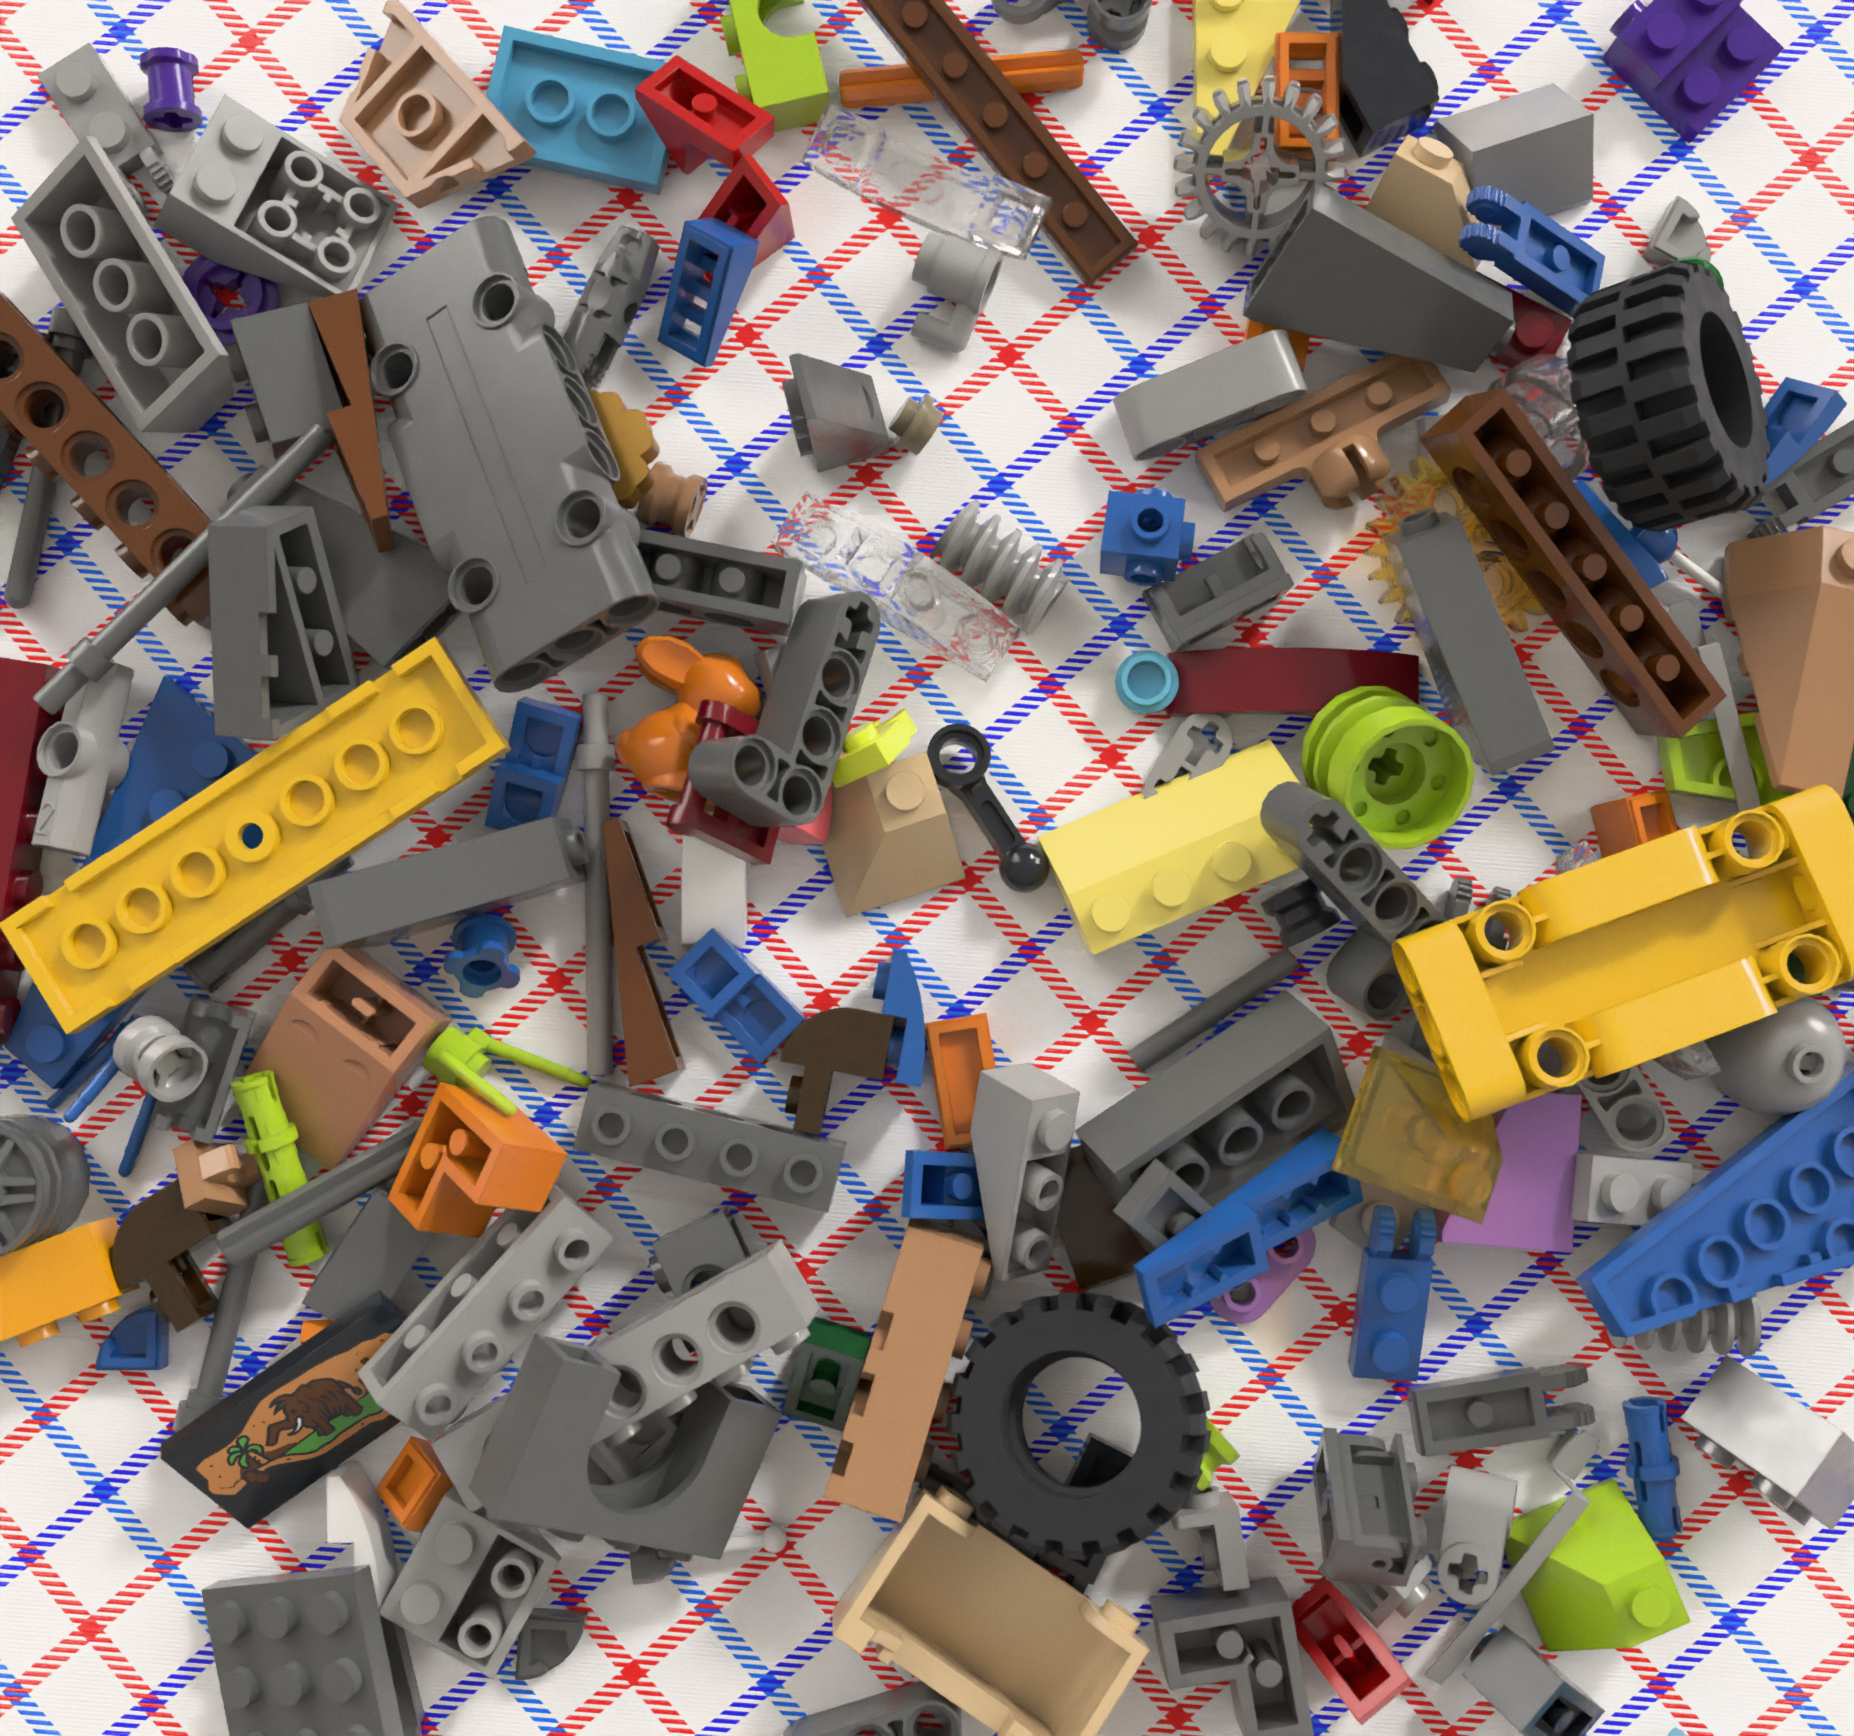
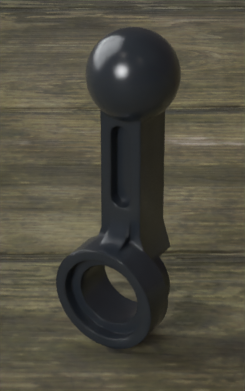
M950 724L939 729L931 738L926 751L936 782L948 788L949 791L964 803L1000 858L999 873L1004 884L1011 890L1020 893H1029L1039 889L1048 878L1050 871L1049 860L1040 847L1024 840L987 784L984 775L991 760L988 741L980 731L966 724ZM950 745H960L972 754L974 768L965 774L951 773L941 764L940 751Z

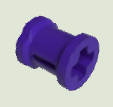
M155 47L141 53L139 58L140 70L147 75L149 102L143 107L144 121L147 125L166 132H189L198 129L203 122L202 110L195 105L193 77L198 75L199 72L198 59L192 53L173 47Z

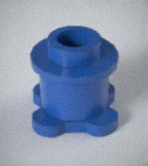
M488 913L470 915L461 919L454 926L452 943L456 950H452L445 955L443 968L446 973L454 975L459 981V991L461 994L470 998H479L486 991L500 987L510 989L518 985L520 969L509 963V954L515 949L517 941L515 928L506 919Z

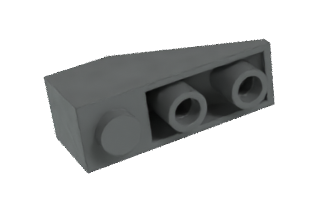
M800 353L789 355L793 379L782 381V386L801 457L813 454L819 473L890 453L888 433L871 375Z

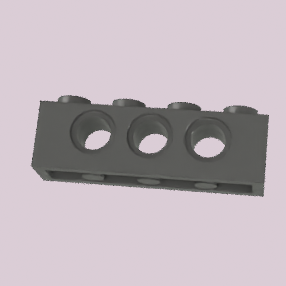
M640 528L641 533L637 548L641 553L659 598L657 611L786 637L789 636L796 613L801 606L807 579L802 561Z
M601 1081L589 1085L573 1149L828 1212L832 1205L847 1142L795 1131L792 1128Z

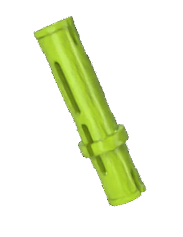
M264 1070L237 1079V1081L231 1083V1088L240 1107L248 1135L243 1141L247 1154H254L269 1202L271 1203L308 1182L295 1144V1140L299 1138L295 1123L288 1122L278 1094L279 1091L274 1079L273 1070ZM319 1220L283 1239L289 1266L292 1267L315 1262L323 1258L324 1254L330 1253V1248Z

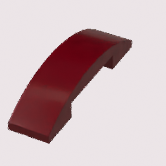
M1233 648L1170 652L1166 655L1174 664L1179 678L1178 691L1172 703L1166 708V717H1188L1195 713L1217 714L1229 718L1232 714L1316 715L1337 695L1360 686H1386L1407 696L1419 705V656L1332 648Z

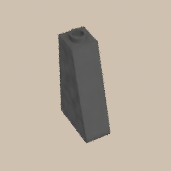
M1316 181L1247 285L1243 316L1255 322L1472 373L1477 371L1489 354L1497 356L1506 347L1516 327L1513 315L1512 292Z
M261 465L254 473L250 472L240 477L227 493L228 500L217 511L220 514L223 513L268 467ZM296 481L269 505L313 506L346 633L388 671L392 670L391 665L433 637L438 638L462 613L453 606L449 599L447 587L450 575L438 564L429 548L392 530L394 548L378 553L363 515Z
M1435 508L1420 510L1397 522L1399 530L1382 538L1450 725L1469 747L1471 757L1493 776L1556 750L1461 520L1444 511L1437 514Z
M551 816L318 881L307 886L325 949L379 947L458 922L470 915L493 911L587 881L588 877L584 865L590 862V854L585 837L579 827H572L570 819Z

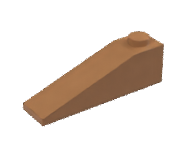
M1819 526L1730 542L1725 547L1721 604L1726 622L1735 623L1742 648V653L1737 657L1741 676L1750 677L1759 709L1753 719L1772 787L1775 790L1796 794L1809 788L1826 784L1833 788L1842 799L1854 744V532L1828 526Z

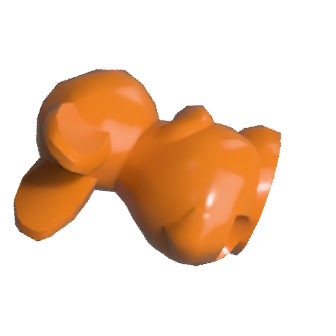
M650 636L644 638L634 649L636 658L639 661V671L651 684L674 694L676 702L665 709L648 714L633 727L617 734L614 748L621 764L634 773L635 777L642 783L643 790L657 797L679 803L688 771L689 756L695 747L700 726L695 722L700 702L702 700L720 701L756 718L763 708L762 690L750 678L740 661L731 655L724 653L700 654L692 645L671 636ZM707 800L705 808H715L716 804Z

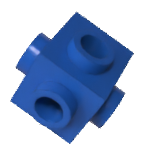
M1144 488L1135 493L1109 490L1101 545L1100 574L1124 576L1127 582L1139 586H1156L1161 584L1162 581L1175 582L1178 560L1191 562L1196 523L1183 522L1186 499L1174 498L1169 492L1156 488Z

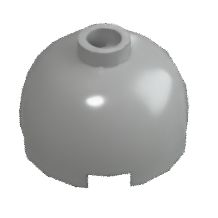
M1810 996L1778 1007V1012L1704 1040L1705 1069L1719 1092L1730 1097L1746 1109L1776 1116L1790 1115L1808 1110L1829 1097L1841 1081L1847 1062L1845 1038L1834 1015Z

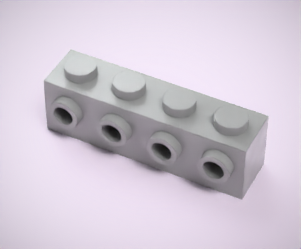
M556 1184L553 1185L541 1213L506 1208L357 1374L378 1406L434 1443L449 1425L456 1422L463 1415L468 1403L491 1377L506 1367L515 1350L539 1323L545 1321L553 1314L559 1301L579 1278L599 1262L603 1251L615 1238L589 1211Z

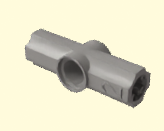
M116 663L97 683L90 679L65 704L62 720L50 726L42 735L37 748V762L41 771L48 775L34 830L32 846L76 856L90 857L105 793L113 790L122 782L129 768L130 756L128 748L122 740H119V734L134 676L133 669Z

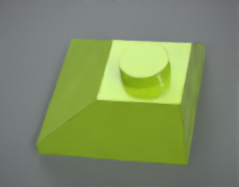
M1611 1477L1581 1490L1590 1500V1504L1521 1590L1544 1648L1548 1652L1631 1648L1691 1622L1665 1559L1617 1482ZM1569 1495L1513 1518L1509 1540L1506 1539L1504 1551L1511 1569Z

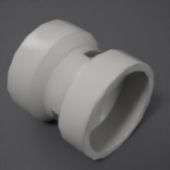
M149 1015L134 1020L121 1031L113 1046V1059L116 1066L134 1081H139L140 1086L159 1101L174 1102L185 1098L193 1093L202 1083L207 1072L208 1058L205 1051L187 1036L181 1035L178 1029L159 1016Z

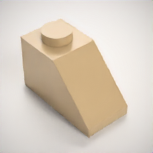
M1408 134L1394 154L1365 210L1476 272L1481 260H1476L1468 255V252L1463 251V248H1459L1460 244H1458L1463 226L1466 227L1467 224H1473V222L1480 223L1465 208L1467 196L1471 190L1465 166L1453 158L1454 154L1451 149L1442 142L1430 137H1420L1418 140Z

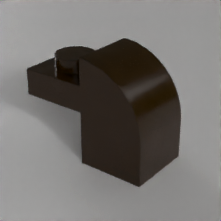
M840 1007L815 1014L797 1027L786 1042L780 1061L805 1066L803 1077L792 1075L787 1094L785 1113L796 1115L793 1130L816 1135L821 1133L833 1071L883 1080L895 1016L860 1008Z
M179 1179L147 1197L127 1214L114 1240L112 1261L114 1274L120 1289L124 1290L147 1281L152 1289L149 1297L154 1310L165 1322L172 1323L177 1333L213 1315L216 1312L218 1299L191 1253L215 1239L219 1231L232 1225L229 1217L184 1209Z

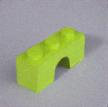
M728 0L731 15L720 17L729 56L741 54L746 73L734 76L738 94L774 116V133L831 120L829 90L815 32L795 37H783L772 33L765 27L767 20L776 11L785 7L802 4L804 0Z

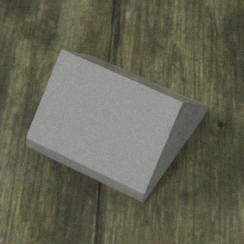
M1554 83L1438 119L1433 125L1438 141L1451 149L1455 160L1464 164L1471 190H1474V187L1479 188L1481 186L1497 187L1498 190H1503L1502 193H1508L1519 202H1528L1547 216L1590 203L1593 199L1594 114ZM1491 225L1493 227L1496 226V230H1501L1500 225Z

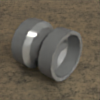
M1090 0L1086 16L1088 33L1094 42L1105 49L1119 51L1134 46L1145 33L1152 0Z

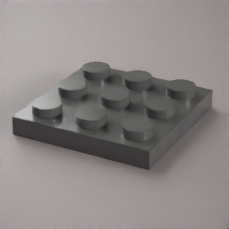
M370 1565L220 1580L201 1590L230 1736H404Z

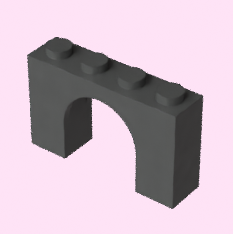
M535 1333L468 1487L488 1510L486 1513L487 1518L494 1524L511 1531H524L527 1525L543 1527L552 1534L572 1542H581L586 1535L603 1538L608 1544L628 1552H637L641 1545L657 1548L666 1556L683 1562L691 1561L693 1555L720 1560L782 1416V1412L752 1387L733 1382L719 1387L715 1379H712L694 1389L698 1397L686 1406L670 1444L650 1468L637 1477L623 1483L606 1486L593 1485L589 1483L587 1473L589 1451L621 1373L592 1347Z

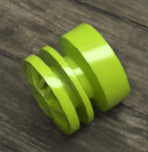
M1360 686L1337 695L1316 714L1303 740L1300 761L1307 786L1343 805L1376 843L1384 849H1413L1437 839L1458 820L1470 799L1475 773L1470 749L1455 729L1436 716L1427 713L1423 707L1414 703L1407 696L1386 686Z

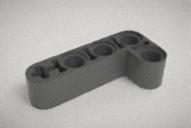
M861 591L847 592L808 599L801 604L792 624L756 733L754 735L703 740L692 750L688 762L689 779L694 789L701 796L745 823L757 828L805 825L818 818L823 808L880 632V613L875 602L868 594Z
M1287 781L1278 784L1268 792L1262 803L1260 818L1264 830L1357 928L1331 960L1326 974L1327 986L1333 994L1376 1021H1386L1396 1017L1410 1003V1000L1394 962L1392 953L1393 941L1446 922L1447 920L1343 805L1298 782Z

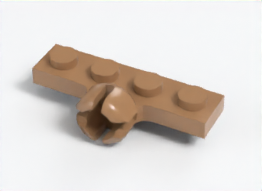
M1391 354L1196 450L1195 463L1224 513L1291 479L1298 478L1311 483L1325 507L1337 511L1347 509L1354 505L1348 496L1352 491L1355 490L1358 497L1364 501L1387 482L1391 463L1380 447L1378 438L1382 434L1447 403L1452 390L1434 363Z

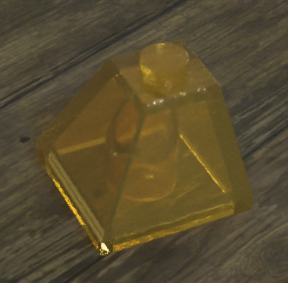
M1374 1045L1331 1170L1427 1206L1482 1224L1503 1164V1157L1492 1114L1468 1123L1463 1121L1448 1096L1437 1067Z

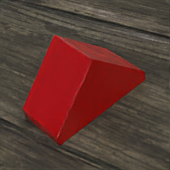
M751 154L741 156L698 218H717L759 240L760 243L752 269L795 238L788 201ZM705 271L706 277L712 283L714 275Z
M1324 1578L1292 1605L1297 1640L1361 1725L1413 1683L1394 1653L1349 1599L1329 1580Z

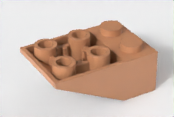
M361 948L324 949L290 993L244 1076L264 1070H273L283 1110H285L288 1122L295 1123L299 1134L295 1144L328 1170H331L345 1161L425 1057L434 1041L446 1030L453 1019Z

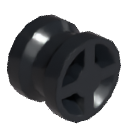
M1310 878L1260 903L1266 915L1276 918L1281 928L1278 938L1284 949L1301 943L1342 920L1336 908L1327 906L1321 895L1322 891Z

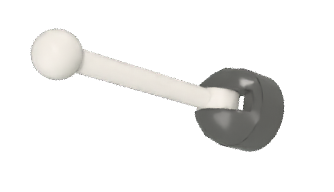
M770 1526L763 1534L729 1538L723 1553L756 1548H765L768 1552L777 1553L785 1547L787 1535L781 1527ZM640 1545L637 1552H630L633 1585L663 1580L672 1572L677 1560L666 1556L657 1548Z

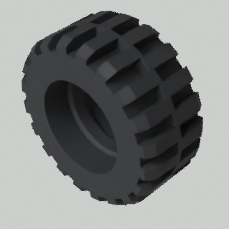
M1682 260L1592 292L1575 310L1572 316L1574 321L1569 326L1567 336L1571 343V348L1567 351V368L1571 371L1572 384L1569 385L1572 403L1576 404L1579 417L1577 425L1581 439H1585L1590 453L1588 457L1594 473L1599 474L1603 482L1602 489L1608 500L1617 504V512L1624 520L1630 521L1633 526L1651 532L1664 531L1745 508L1764 489L1763 483L1767 480L1769 473L1766 460L1770 457V442L1767 440L1766 429L1768 428L1767 413L1763 409L1762 387L1752 360H1754L1750 344L1749 342L1746 343L1742 332L1743 325L1737 312L1732 310L1729 304L1730 298L1724 287L1717 285L1716 276L1710 270L1704 269L1703 265Z
M1061 1292L1059 1295L1038 1296L1022 1302V1307L1013 1312H1003L990 1322L991 1331L985 1338H975L964 1354L970 1360L965 1372L955 1373L950 1393L958 1396L957 1409L954 1412L947 1413V1433H957L959 1452L950 1454L956 1474L966 1471L973 1485L966 1494L975 1508L978 1510L987 1507L995 1516L992 1526L1007 1538L1017 1534L1026 1539V1549L1043 1555L1051 1551L1061 1552L1064 1555V1559H1086L1095 1554L1103 1553L1104 1556L1123 1551L1141 1540L1143 1541L1170 1521L1184 1506L1183 1502L1198 1484L1203 1470L1200 1469L1204 1453L1209 1451L1211 1431L1207 1430L1206 1412L1210 1411L1207 1390H1201L1196 1373L1200 1370L1191 1353L1185 1354L1177 1343L1176 1339L1178 1336L1166 1324L1155 1328L1147 1320L1145 1309L1131 1302H1123L1114 1299L1113 1296L1081 1292ZM1070 1357L1090 1358L1114 1369L1131 1388L1140 1413L1141 1432L1134 1456L1119 1475L1097 1486H1070L1051 1477L1033 1457L1023 1430L1024 1401L1032 1381L1049 1365Z

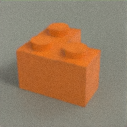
M439 1083L387 1198L417 1231L480 1238L484 1234L491 1216L497 1207L541 1213L568 1154L517 1107L514 1115L507 1116L472 1088Z

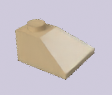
M926 751L891 762L889 766L837 789L833 785L830 830L827 842L822 844L846 918L966 879L947 812Z

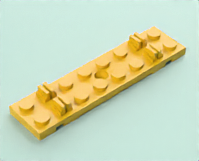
M433 637L392 664V670L375 681L368 680L325 708L323 712L124 843L64 880L65 885L48 896L41 895L0 922V928L66 1035L80 1033L512 750L442 640ZM251 824L258 825L263 832L261 844L254 849L248 848L242 839L244 829Z

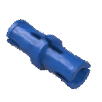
M1652 1396L1629 1398V1401L1624 1400L1622 1402L1630 1454L1625 1459L1626 1475L1633 1479L1638 1506V1518L1650 1537L1668 1538L1677 1536V1533L1683 1532L1675 1479L1680 1475L1679 1458L1672 1454L1671 1443L1669 1442L1666 1401Z

